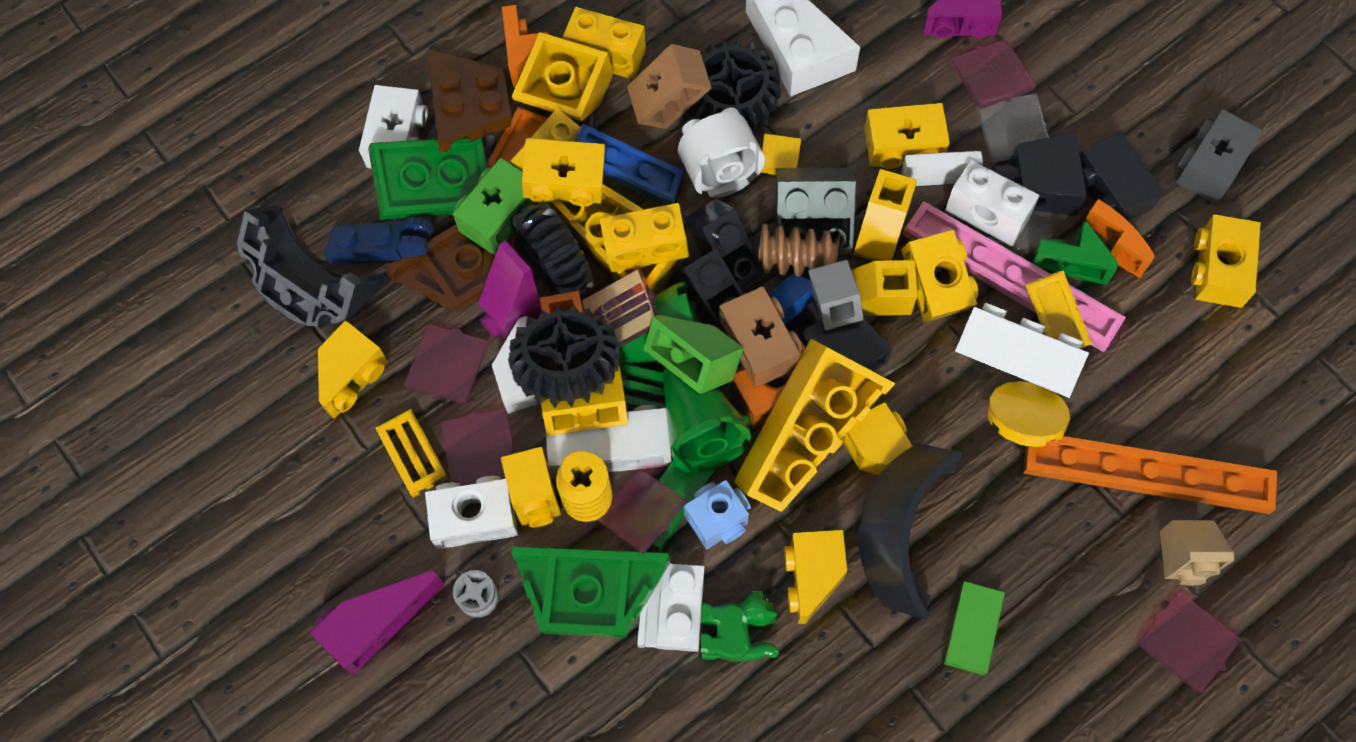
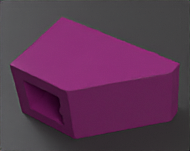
M937 0L928 8L923 27V36H936L939 38L950 36H972L975 38L995 36L1002 17L1001 0Z

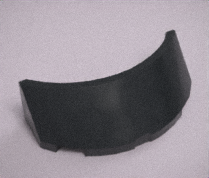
M278 205L244 211L236 244L240 257L250 261L254 270L251 281L263 298L274 309L279 310L292 321L314 327L344 322L352 318L387 280L382 274L361 279L353 273L340 276L323 267L300 244L286 219L283 208Z
M916 444L905 450L888 464L871 486L863 504L862 520L858 528V545L867 580L884 607L923 620H929L930 611L928 607L931 595L919 589L915 581V571L910 569V530L915 512L927 489H932L935 481L940 476L947 473H956L958 460H961L963 452Z

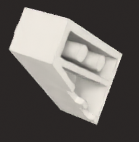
M746 0V13L770 59L774 60L776 70L779 72L781 80L790 96L856 71L860 46L809 0Z

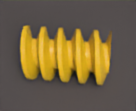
M587 451L573 452L564 457L556 476L557 490L563 507L568 515L577 521H596L606 514L613 499L607 467L600 457Z

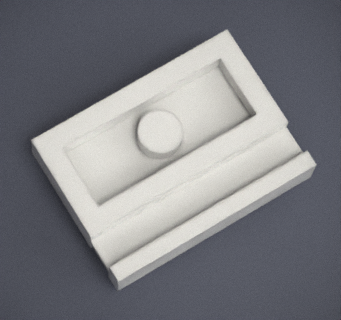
M669 564L640 613L637 644L639 648L653 647L666 650L699 652L704 566Z

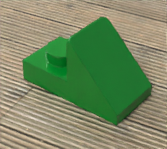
M1085 221L1076 234L1074 246L1060 239H1041L1032 257V263L1048 273L1055 274L1064 271L1066 277L1104 285L1108 284L1118 266L1117 260Z

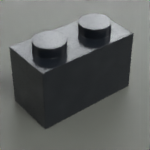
M1121 132L1082 150L1080 154L1085 188L1088 189L1096 202L1098 199L1122 215L1127 221L1152 210L1164 192Z

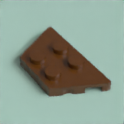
M427 51L439 153L450 151L451 142L466 136L472 142L483 138L487 133L498 132L511 126V110L503 68L437 51Z
M454 225L427 241L429 247L427 254H424V256L402 258L384 267L389 278L458 313L480 299L495 255L460 233L457 225ZM513 233L506 242L520 256L518 238Z

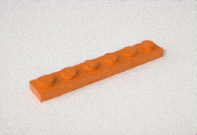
M1063 436L1057 442H1055V439L1048 441L1046 446H1026L1023 474L1271 514L1276 510L1277 471L1066 436Z

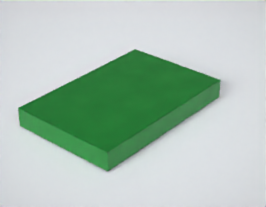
M467 137L451 142V150L444 153H439L437 139L370 143L368 147L380 220L453 214L458 201L465 195L469 196L478 185L481 174L487 169L482 138L472 142Z

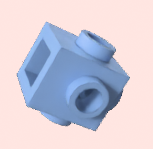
M727 480L717 486L714 482L703 486L694 494L695 499L684 505L685 518L706 550L722 540L725 544H728L746 531L744 526L748 524L749 513L747 510L751 508L743 492L738 487L733 490Z

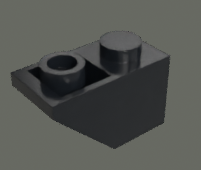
M714 199L684 218L700 252L703 253L716 248L740 288L764 273L760 262L758 264V258L735 208Z
M715 248L703 252L673 272L679 282L686 281L690 289L686 294L691 301L695 302L696 308L712 326L725 333L719 321L720 305L744 294Z

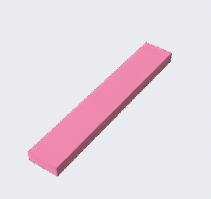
M925 201L922 202L905 227L903 236L914 241L954 230L956 238H960L963 241L966 249L967 259L964 263L967 273L1036 313L1025 285L1052 274ZM1069 285L1092 342L1091 345L1105 352L1126 317Z

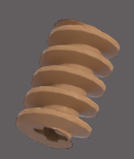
M763 224L758 264L762 262L764 273H770L774 264L777 263L780 275H785L790 265H793L795 276L801 277L805 267H809V270L837 263L840 233L835 243L832 242L830 231L826 230L819 241L816 240L814 229H809L805 238L801 239L797 227H793L789 237H785L783 226H778L774 235L770 236L767 224Z

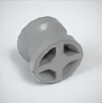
M470 570L463 573L453 586L455 602L466 615L473 618H482L489 615L498 604L499 592L493 580L482 571Z

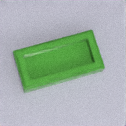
M963 581L943 664L983 676L988 673L1005 592Z

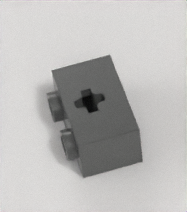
M1222 109L1214 122L1209 119L1205 121L1195 137L1196 140L1201 142L1197 150L1189 147L1181 159L1178 167L1184 171L1176 183L1217 205L1237 176L1262 135L1263 130Z

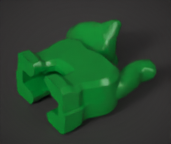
M762 591L750 592L748 597L741 603H728L721 606L701 603L702 626L717 627V635L715 637H711L707 633H701L702 660H716L719 658L730 662L758 660L762 657L776 658L779 655L778 647L772 643L752 645L750 641L748 625L761 627L774 624L777 621L775 618L777 613L774 612L773 603L764 596Z

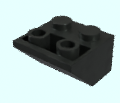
M776 168V229L778 226H783L785 237H789L793 227H797L801 239L805 238L809 229H814L817 241L820 240L826 230L830 231L831 239L834 243L840 233L838 255H853L856 180L852 168Z

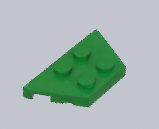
M512 547L511 550L513 559L516 561L522 576L525 592L532 603L533 613L539 630L543 634L626 638L667 570L671 560L668 553Z

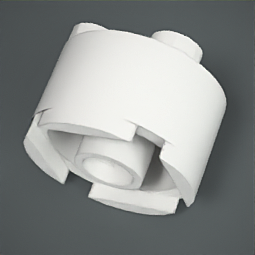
M727 108L721 113L708 116L702 120L693 119L682 128L683 136L678 145V154L696 191L702 194V191L708 192L710 197L717 198L738 192L749 184L747 178L754 171L758 176L765 165V156L746 119L735 108Z

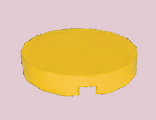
M1017 381L999 386L992 393L987 405V419L991 425L994 422L999 428L998 433L1005 439L1024 446H1046L1048 441L1054 439L1057 442L1062 439L1070 421L1069 408L1064 400L1055 392L1031 382Z

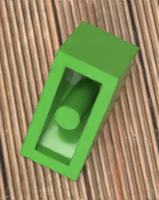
M662 315L653 317L644 346V351L699 394L733 381L744 349L715 326Z

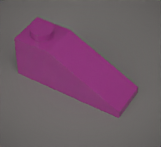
M506 241L498 246L479 300L484 316L480 319L482 325L492 337L495 338L497 335H500L504 341L508 338L519 318L527 316L538 319L541 312V304L531 268Z
M431 570L341 602L336 608L330 607L324 611L315 623L317 627L310 634L345 670L354 675L445 584Z

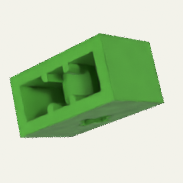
M502 158L493 167H488L484 170L479 178L478 185L469 196L465 195L458 201L453 213L458 231L493 255H496L498 246L502 242L507 241L514 233V228L512 227L513 217L521 213L520 210L528 205L537 203L530 198H523V172Z

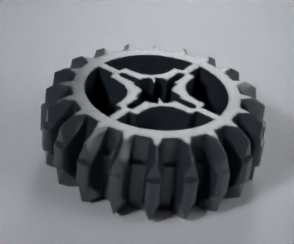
M723 39L720 43V48H715L709 43L706 53H700L712 88L688 109L689 114H696V119L702 120L708 116L721 113L727 108H735L746 119L750 129L755 131L758 121L766 123L769 119V114L775 113L778 100L781 97V76L776 71L774 60H767L765 49L755 53L753 42L746 48L741 47L739 39L734 43V46H728Z
M544 202L534 205L530 204L520 210L521 213L513 217L512 227L514 228V233L530 264L548 287L551 294L558 295L579 290L580 298L584 296L594 286L593 273L584 257V252L580 249L577 240L571 234L570 229L564 224L562 218L557 215L550 205Z
M574 304L568 311H562L557 305L555 312L547 313L541 309L540 318L527 317L526 327H516V338L510 340L508 362L510 370H512L514 382L517 383V386H521L526 397L534 395L539 405L550 399V403L554 408L561 401H567L572 408L576 399L582 398L589 403L590 393L603 395L604 384H613L614 372L619 371L620 344L617 341L612 325H607L603 315L594 317L590 308L580 313ZM563 351H566L565 361L563 360Z

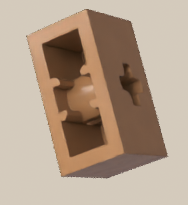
M674 44L665 48L627 86L638 124L667 129L712 88L700 50Z
M764 286L720 305L719 321L726 335L744 348L740 362L754 388L794 371L799 361L800 353L803 351L796 333L793 330L788 332L782 321L784 313L776 297L770 298Z

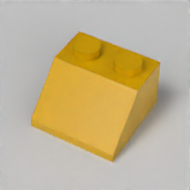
M539 32L512 94L513 100L551 112L558 108L568 117L583 121L601 105L614 74L609 55L601 50Z

